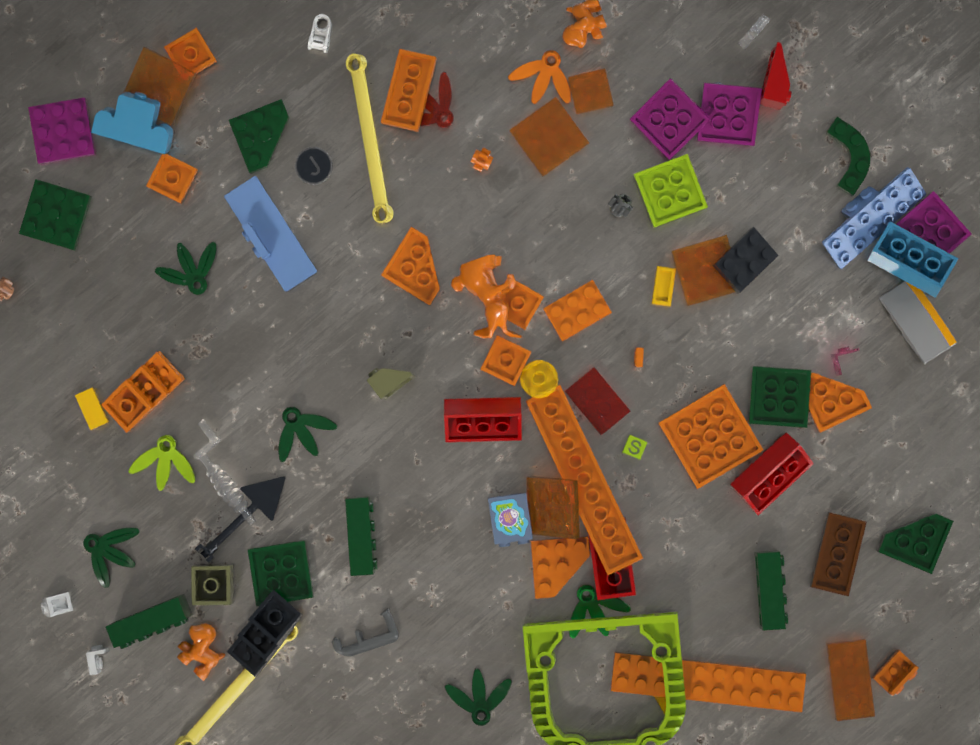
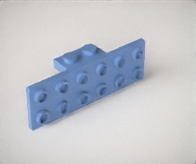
M907 167L880 191L870 186L867 187L841 210L843 216L848 219L822 241V244L840 269L844 268L885 231L889 222L895 223L926 196V192L911 168Z
M256 176L224 196L244 229L242 232L247 242L251 240L255 246L252 248L258 258L262 257L266 261L285 292L317 273L315 266Z

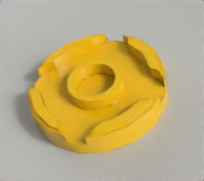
M535 360L528 363L520 375V383L523 390L533 398L547 397L558 386L559 378L556 369L551 363L543 360Z

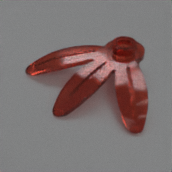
M446 72L441 73L439 80L440 104L428 93L425 109L431 113H423L420 126H429L436 123L440 128H448L454 121V115L449 110L452 101V87Z

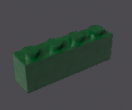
M370 497L346 498L350 576L374 575L375 570H378L377 558H374L373 551L377 550L376 539H372V531H375V520H371V512H374V503L370 501Z
M778 550L754 552L760 629L762 631L786 629L785 624H788V613L784 611V605H787L786 593H783L786 579L781 569V566H784V556L780 555Z

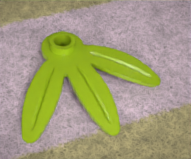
M170 435L161 436L157 440V446L141 454L128 470L130 474H135L147 468L159 458L156 470V483L158 490L162 491L170 475L172 460L177 470L188 482H195L194 472L190 463L175 449L176 441ZM164 441H168L170 446H165Z

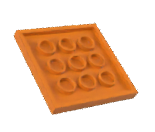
M725 384L658 422L697 489L763 451L762 446Z

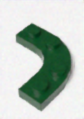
M837 116L826 134L841 143L847 149L850 158L847 171L837 184V187L854 196L869 171L870 151L862 134Z

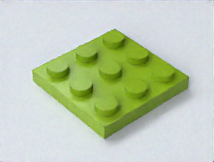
M688 154L634 174L653 228L708 208Z

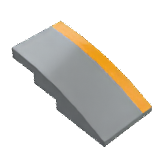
M905 281L879 298V301L891 315V319L902 332V336L924 364L957 344L923 291Z

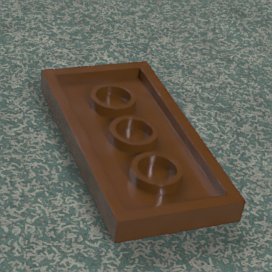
M828 512L810 587L849 597L866 521Z

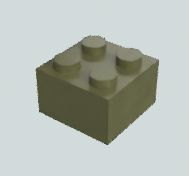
M200 564L191 566L192 605H231L234 603L233 564Z

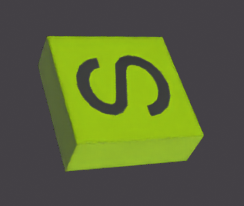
M629 435L622 453L641 459L647 442Z

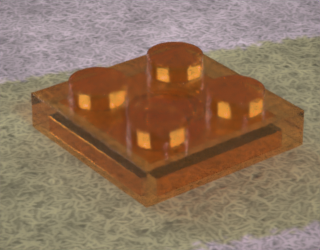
M605 68L568 77L576 115L614 106Z

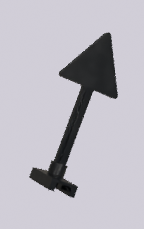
M285 477L241 487L240 490L252 501V504L213 541L210 540L205 546L199 544L195 550L210 564L215 559L213 554L219 549L218 546L257 509H260L270 521H273Z

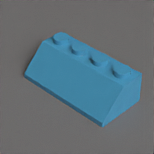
M889 222L867 261L936 298L959 258Z

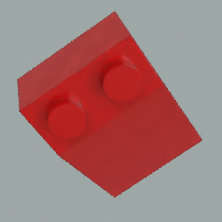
M777 42L771 50L762 85L760 105L780 110L789 103L792 91H789L790 81L782 44Z

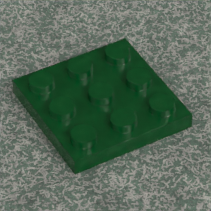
M35 179L19 234L75 251L92 196Z
M753 366L749 424L807 428L811 370Z
M305 540L247 549L256 607L260 606L273 590L287 602L314 597Z

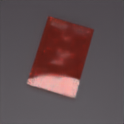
M595 367L565 390V393L600 435H603L631 412Z

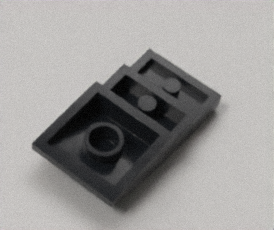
M273 590L251 615L247 625L237 635L238 639L226 652L254 677H257L281 647L302 614Z

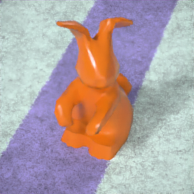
M487 255L462 264L460 266V275L452 279L451 286L456 292L462 291L466 287L470 293L479 297L485 305V316L488 322V327L475 330L474 335L481 338H492L494 331L499 326L503 334L509 337L522 338L521 335L507 329L506 323L509 306L508 303L501 299L502 295L514 289L516 284L513 274H508L506 281L501 285H497L493 270L501 265L502 256Z

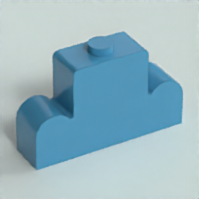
M124 92L118 96L116 110L106 107L96 113L91 132L161 154H166L170 151L173 139V129L170 125L165 123L156 125L161 103L147 98L146 94L139 92L135 94Z

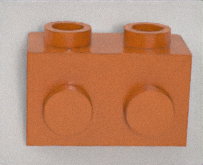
M897 650L872 678L890 695L894 696L904 689L903 685L908 680H912L917 675L919 667L910 661L900 650Z

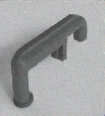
M390 608L385 609L380 614L384 617L389 632L364 640L362 631L356 630L355 635L358 643L342 648L340 639L335 637L332 641L334 650L343 656H354L397 641L399 633L393 616L389 611Z

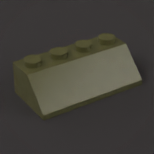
M376 368L368 374L370 378L367 379V382L380 399L386 400L415 378V375L407 371Z

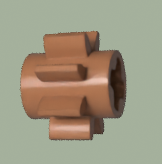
M3 276L0 280V302L3 298L8 300L14 292L13 283Z

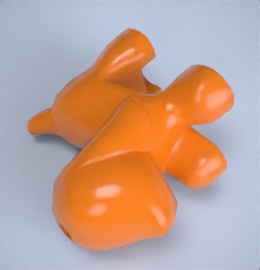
M585 0L573 7L566 8V11L571 12L576 19L574 24L568 25L563 31V40L567 45L583 48L586 45L588 33H591L593 39L603 38L600 29L607 27L603 14L597 17L591 14V12L602 11L598 0Z
M208 623L192 625L189 628V635L193 644L183 641L177 646L183 651L177 656L183 664L187 666L193 660L202 663L195 667L193 671L203 681L208 677L211 669L218 664L219 660L225 657V653L218 654L209 648L216 637V631Z

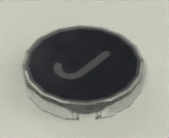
M309 147L298 154L295 161V171L304 183L320 185L325 183L332 174L333 162L325 150L318 147Z

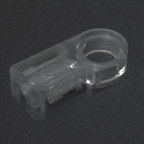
M762 14L739 41L738 45L745 50L771 19Z

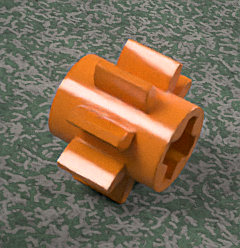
M482 148L481 151L476 149L470 161L475 164L473 168L480 172L483 168L488 170L494 158L490 156L491 151L486 148Z

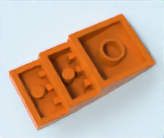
M158 351L144 365L140 366L130 378L126 379L101 405L127 433L157 407L185 378Z

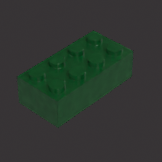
M182 594L115 621L105 628L113 648L120 646V649H124L136 643V639L141 642L153 636V632H156L158 635L168 631L171 628L170 625L174 624L175 627L185 624L193 614L185 594Z

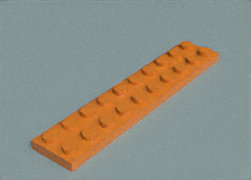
M558 385L555 391L547 397L526 400L529 410L607 574L610 575L642 560V554L561 385Z
M614 652L610 690L666 697L662 662L656 661L653 656ZM682 659L686 700L802 712L806 681L805 673Z

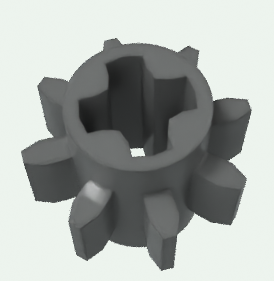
M615 194L608 203L611 206L610 212L616 217H622V215L627 217L633 209L631 205L632 200L625 194H620L619 196Z

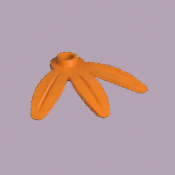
M554 50L546 51L542 56V60L523 64L508 75V79L514 81L530 77L540 71L532 90L531 101L533 104H536L543 97L551 76L562 100L567 104L571 101L568 81L562 70L558 67L561 57ZM549 56H553L555 58L554 63L548 62Z

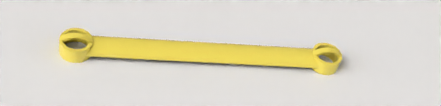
M351 54L346 59V67L352 76L375 205L372 216L378 223H388L393 218V209L388 205L366 82L365 69L367 61L361 54ZM354 58L357 59L359 64L357 70H354L352 66ZM381 207L385 212L384 220H381L379 217Z
M296 625L293 628L292 633L288 635V637L283 642L281 647L277 650V652L285 645L287 641H292L296 638L298 634ZM244 669L185 736H181L176 740L175 745H185L186 742L196 745L255 677L248 670Z

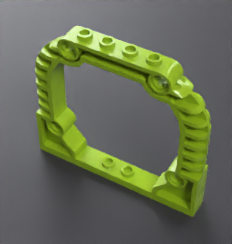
M678 612L527 623L523 625L532 720L538 734L547 744L645 745L648 741H653L656 745H661L669 741L680 729L686 712V698ZM639 625L640 633L653 644V658L658 662H662L666 710L659 726L642 730L636 739L587 742L579 734H564L555 723L551 711L548 670H551L556 662L553 650L563 639V631L586 629V632H595L597 628H605L606 631L616 630V627ZM660 646L665 647L667 653L662 656L658 655L656 649ZM541 657H550L551 663L543 664Z

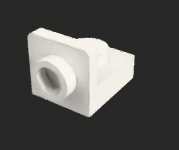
M69 592L42 599L41 609L47 617L73 611Z
M96 645L86 652L90 675H96L101 672L103 661L98 654L108 652V647L103 648V645Z

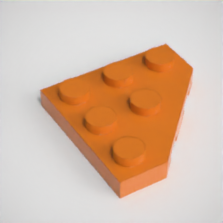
M411 227L381 276L430 306L440 288L429 240L426 235Z
M813 372L811 373L809 413L819 433L872 408L863 390Z
M588 536L531 541L535 599L555 597L590 556Z

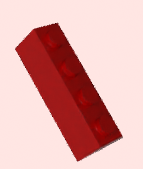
M521 397L444 399L445 442L521 441Z
M786 432L730 485L759 516L814 463L802 446Z
M589 536L597 600L636 595L633 566L629 565L608 575Z

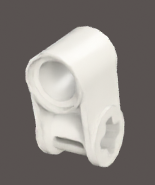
M319 14L315 17L309 36L308 50L313 48L322 50L324 53L328 52L332 22L327 15ZM321 20L328 21V25L324 29L318 27V23Z

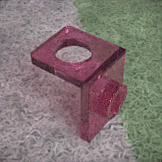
M848 346L838 349L839 353L831 354L836 376L842 375L838 356L860 351L859 348L850 350Z

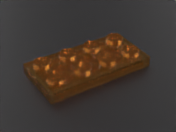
M866 640L826 643L835 720L842 721L875 717Z

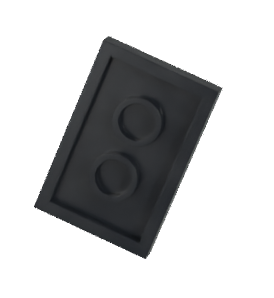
M752 227L713 264V267L734 291L739 294L779 255L755 227Z

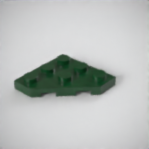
M282 99L229 119L230 126L250 174L269 166L274 150L289 120Z
M936 513L885 533L877 552L932 574L954 521Z

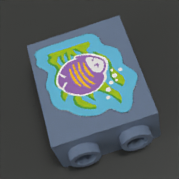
M526 492L488 498L495 545L499 544V547L510 546V542L518 541V545L529 543L533 536Z

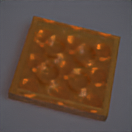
M143 47L124 92L133 94L136 92L147 95V98L159 101L161 105L158 119L169 125H174L197 73L147 47Z
M556 97L509 130L542 177L589 144Z
M727 235L671 251L687 306L735 293L734 289L713 267V264L731 248Z
M535 476L526 477L527 502L532 535L569 539L580 538L578 480Z

